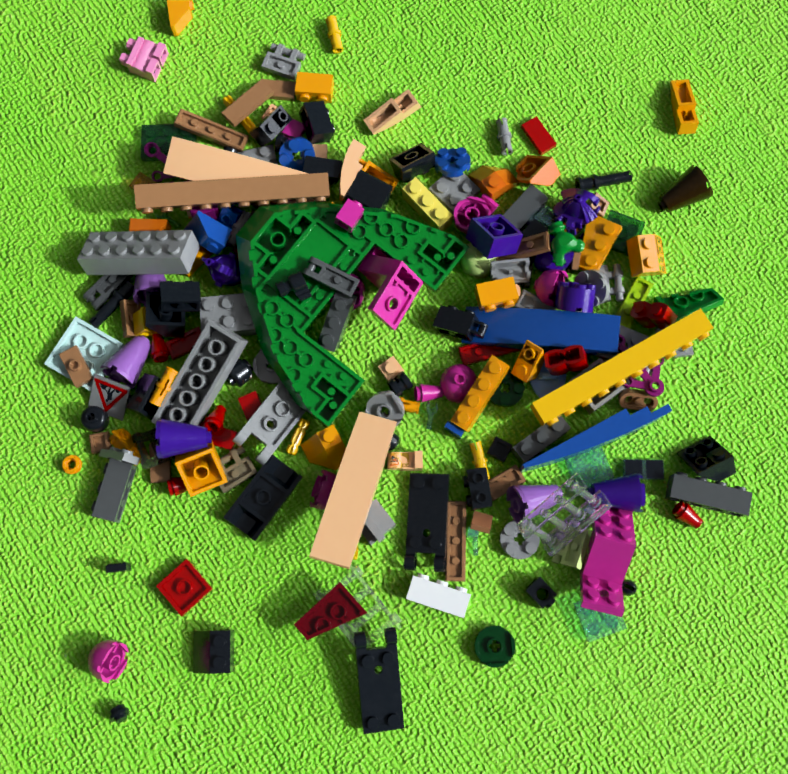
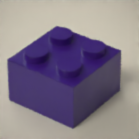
M496 214L471 218L465 238L484 257L491 259L516 254L523 234L503 215Z

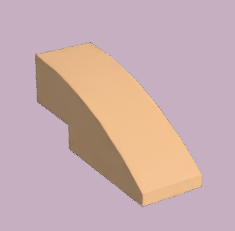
M407 89L396 99H389L366 117L364 122L372 134L375 135L404 120L420 109L421 105L411 91Z
M355 139L352 140L347 150L341 170L339 200L342 202L358 172L363 168V165L358 162L363 156L366 146Z

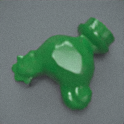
M557 221L548 227L549 234L554 236L550 245L551 252L553 253L552 262L555 263V266L562 267L566 263L564 259L565 254L569 252L580 253L584 250L585 243L581 239H576L573 234L564 231L566 226L562 221Z

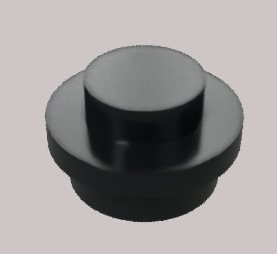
M121 704L109 711L110 722L120 723L126 720L130 712L129 708Z

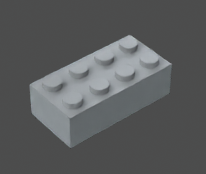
M243 293L201 297V333L210 320L220 323L239 336L257 335Z

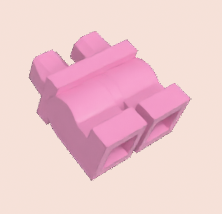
M140 36L137 40L129 38L126 47L131 53L130 55L122 53L119 58L120 63L128 67L130 73L156 82L161 67H163L169 54L166 44L160 42L156 44L150 40H144Z

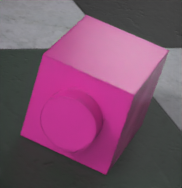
M348 198L336 215L334 223L351 233L364 213L362 204Z

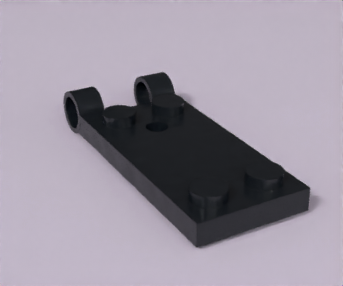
M410 473L406 555L404 558L405 570H416L417 553L435 554L434 571L445 572L449 474ZM426 529L430 530L428 537L423 535V531Z
M395 627L384 628L386 646L367 648L365 631L354 632L363 734L404 728ZM379 665L382 667V670L377 673L374 669Z

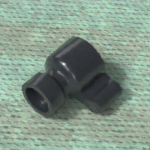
M300 270L289 274L286 281L281 280L275 283L281 297L288 295L290 291H293L300 301L312 297Z

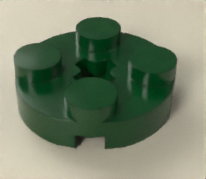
M510 369L490 399V402L496 406L512 407L523 396L525 390L524 383L521 379L511 374L512 370ZM501 384L509 385L508 393L506 391L501 392Z
M491 625L478 632L474 642V649L482 663L489 667L497 668L506 665L515 653V641L508 630L501 626ZM493 640L500 644L497 652H493L491 648L489 649V645L492 644Z

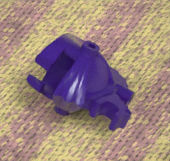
M565 189L561 191L562 201L557 203L553 214L556 216L555 222L565 221L566 231L576 235V228L581 229L583 224L586 225L598 217L596 214H598L600 206L592 209L586 201L590 199L593 205L597 206L600 199L584 189Z
M230 252L229 255L224 254L213 258L202 257V261L208 266L216 286L222 288L223 285L235 286L240 284L241 278L239 261L236 260L237 255Z

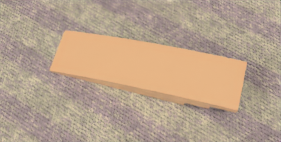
M173 136L163 174L187 181L308 174ZM309 199L307 202H314V199ZM296 200L288 201V204L296 203ZM269 202V204L277 205V202Z
M359 411L309 558L350 569L396 428V421Z

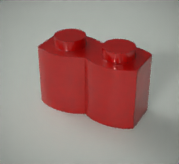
M638 301L633 304L630 315L642 327H657L662 330L674 324L678 317L668 305L661 302L650 304L646 301Z
M572 345L564 350L554 349L544 354L545 367L554 376L563 375L569 371H582L589 367L587 354L581 345Z

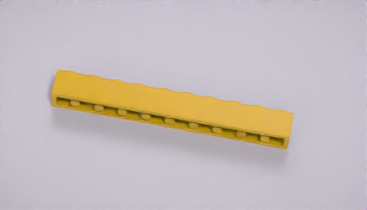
M700 308L534 401L530 408L540 425L544 426L547 424L549 427L559 421L558 417L562 415L567 417L576 412L574 408L580 405L582 407L589 405L593 402L592 398L597 395L599 398L605 396L610 392L608 389L613 386L616 389L627 383L626 379L629 377L635 379L642 375V370L648 367L651 370L660 364L659 360L663 358L669 360L677 355L675 351L679 349L684 351L693 346V341L698 339L700 342L710 336L709 332L714 327Z

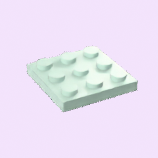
M75 316L44 364L71 380L59 354L77 345L93 377L94 374L105 377V374L102 372L104 368H100L101 365L121 349L124 344ZM93 380L82 387L91 391Z

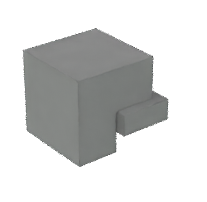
M377 499L372 501L362 531V535L371 546L377 541L381 543L386 539L384 535L396 527L395 522Z

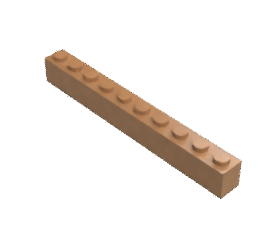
M328 173L134 185L136 209L143 214L153 213V210L161 209V212H172L173 208H180L181 211H191L192 207L208 210L212 209L211 206L218 205L219 208H231L233 204H238L239 207H249L250 203H258V206H267L269 202H277V205L288 204V201L296 200V203H304L309 199H314L315 202H324L326 198L330 197Z

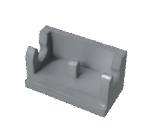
M529 258L492 261L490 264L491 281L513 277L515 284L528 283L531 276Z

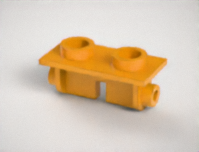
M122 428L112 431L113 434L109 439L115 448L130 450L133 452V456L139 458L148 456L143 446L136 443L127 430Z

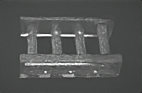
M576 472L517 523V526L525 540L532 534L541 538L540 541L547 554L553 557L608 511L612 505L601 490H598L594 495L585 490L587 486ZM580 495L586 501L577 508L570 502ZM564 508L571 514L562 521L555 515ZM549 521L556 527L549 533H546L540 528Z
M351 564V572L339 582L346 587L357 577L364 587L353 597L359 602L370 593L377 603L355 622H350L349 624L346 622L338 627L355 647L354 632H359L358 629L383 609L390 619L366 638L367 648H371V645L384 635V628H392L396 625L398 629H401L400 623L402 620L396 612L391 613L363 579L362 575L364 572L357 564L355 566ZM336 585L324 592L319 589L313 595L319 602Z

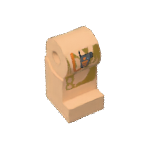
M423 450L388 453L387 470L422 471Z

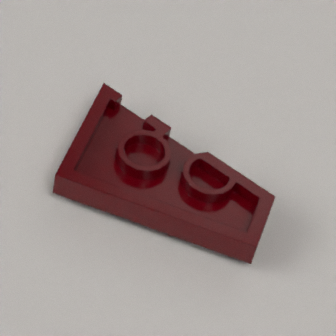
M339 582L303 615L294 626L309 640L367 612L342 583Z

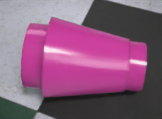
M419 384V386L414 387L415 401L422 403L443 397V390L441 386Z

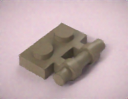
M242 445L236 449L229 450L230 453L220 458L228 480L227 483L219 485L223 493L230 491L257 474V470L249 456L243 459L240 458L239 455L246 452ZM234 459L236 463L226 468L224 464Z

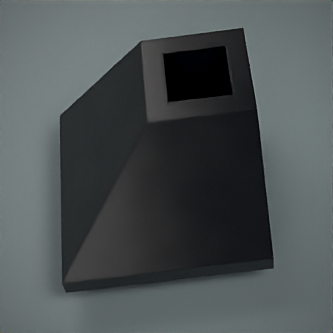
M711 436L677 452V456L700 477L720 482L736 473L733 455Z

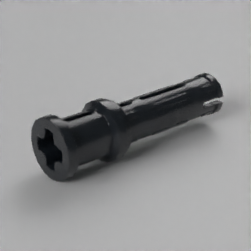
M628 170L602 176L591 174L590 177H576L575 187L596 191L599 187L632 182V174Z
M127 279L124 280L125 283L118 290L113 291V296L88 320L95 328L98 329L120 306L121 300H127L133 294L134 285Z

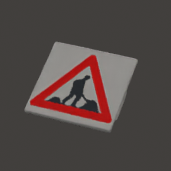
M94 374L88 407L98 406L104 409L109 416L123 421L128 399L131 396L129 394L130 387Z

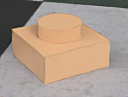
M394 356L378 366V369L387 381L397 378L400 372H404Z

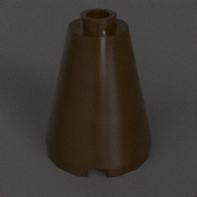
M690 166L659 196L658 205L662 211L666 210L669 213L712 197V187H707L706 182H708V179L702 170L697 166Z

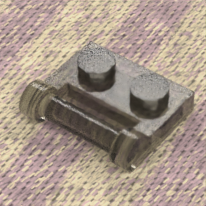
M156 428L132 435V441L136 443L142 459L140 462L143 469H149L175 459V456L158 459L156 453L158 443L157 439H155ZM150 441L155 454L154 457H149L144 442Z

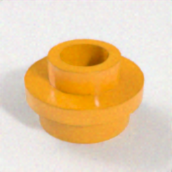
M69 455L63 460L62 468L67 474H76L82 468V461L76 455ZM72 462L76 464L74 468H70Z

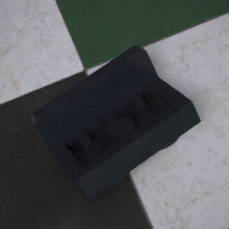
M483 467L466 470L465 476H462L464 488H468V495L465 496L467 507H471V511L491 507L492 499L487 469Z

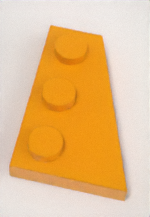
M600 216L586 224L583 238L585 248L580 255V270H599L622 231L621 225Z

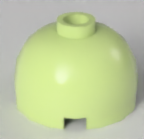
M472 243L467 244L470 248L460 260L461 268L465 274H469L473 278H486L490 275V264L492 261H496V257L487 259Z

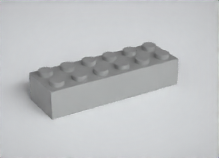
M192 230L90 232L77 260L87 275L189 274L200 245Z
M209 320L171 385L170 392H167L151 422L156 425L158 419H166L200 426L248 341L220 323Z

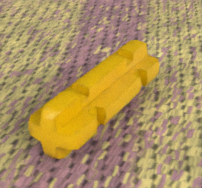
M303 418L299 420L298 428L295 429L290 440L291 444H288L286 449L288 454L294 456L297 454L298 446L301 445L306 434L305 430L310 425V422Z

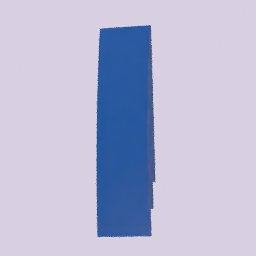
M466 307V310L475 313L480 322L487 324L488 328L483 339L473 337L472 342L462 340L461 343L522 350L526 340H529L544 349V352L554 349L564 350L572 345H581L586 354L596 355L597 353L617 355L621 320V316L504 307H498L492 312H485V310L479 311L478 307Z
M669 404L652 413L647 406L632 415L628 413L627 409H624L524 463L519 470L521 473L589 452L625 437L661 419L673 410Z

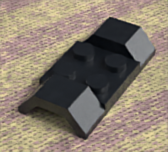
M271 455L223 518L256 541L303 477L274 455Z

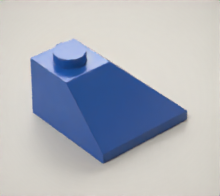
M199 210L184 228V230L193 231L200 246L217 255L225 247L232 231L229 227Z

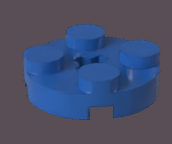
M303 137L285 140L279 150L280 164L298 171H303L306 156L315 157L313 145ZM299 151L302 158L295 160L292 153Z
M462 147L458 149L441 148L435 156V171L437 173L438 171L441 172L444 177H459L463 175V171L466 169L468 171L471 167L470 156L467 150Z

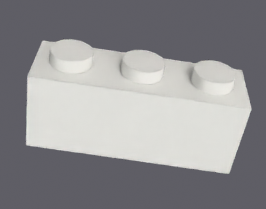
M418 573L417 576L413 575L406 599L464 618L471 594L467 593L468 589L456 586L453 589L448 587L447 582L437 579L435 583L429 581V576Z

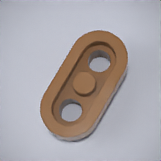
M625 389L618 396L620 405L625 409L641 410L647 406L651 411L658 405L657 397L649 396L645 390Z

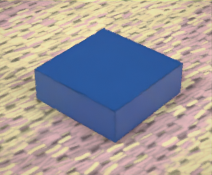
M447 421L444 426V430L459 439L464 434V430L451 421Z

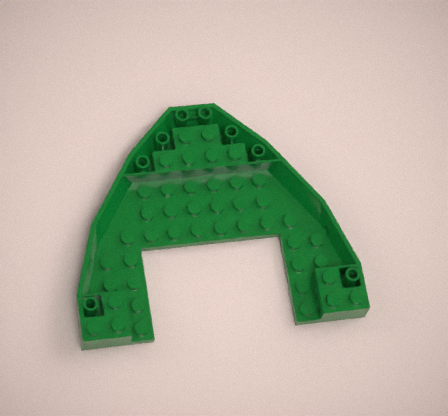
M304 202L260 206L236 234L242 291L262 352L300 408L327 428L340 414L365 380L304 333L336 291L303 276L312 297L300 301L293 291L281 297L275 283L281 280L286 281L289 274L298 270L302 273L304 268L308 267V260L311 256L351 275L372 247L376 246L388 257L402 260L424 282L425 286L435 292L470 248L456 236L381 208L362 207L364 208V213L351 233L334 223L336 215L343 206L342 204ZM316 267L314 272L319 274L321 269Z

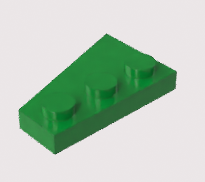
M713 288L690 291L689 294L681 296L678 293L671 294L668 298L656 296L653 303L661 302L668 305L678 316L677 322L700 308L703 312H707L723 305L724 298Z

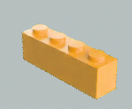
M492 355L450 421L463 430L470 432L511 367Z

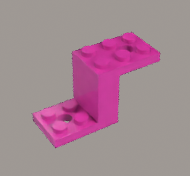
M373 246L358 268L379 289L367 309L389 329L396 330L424 282L402 260L392 259L376 246ZM391 299H392L393 305H392V307L390 308V307H389V303H390V301H391Z
M593 504V531L580 570L581 607L622 617L624 613L622 583L636 548L633 514L631 511Z

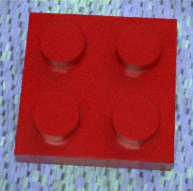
M189 559L184 560L156 585L180 616H184L213 590V587Z

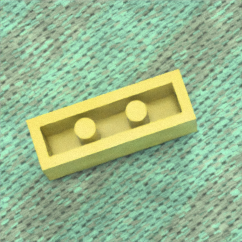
M416 177L402 188V198L430 227L445 231L452 225L453 215Z

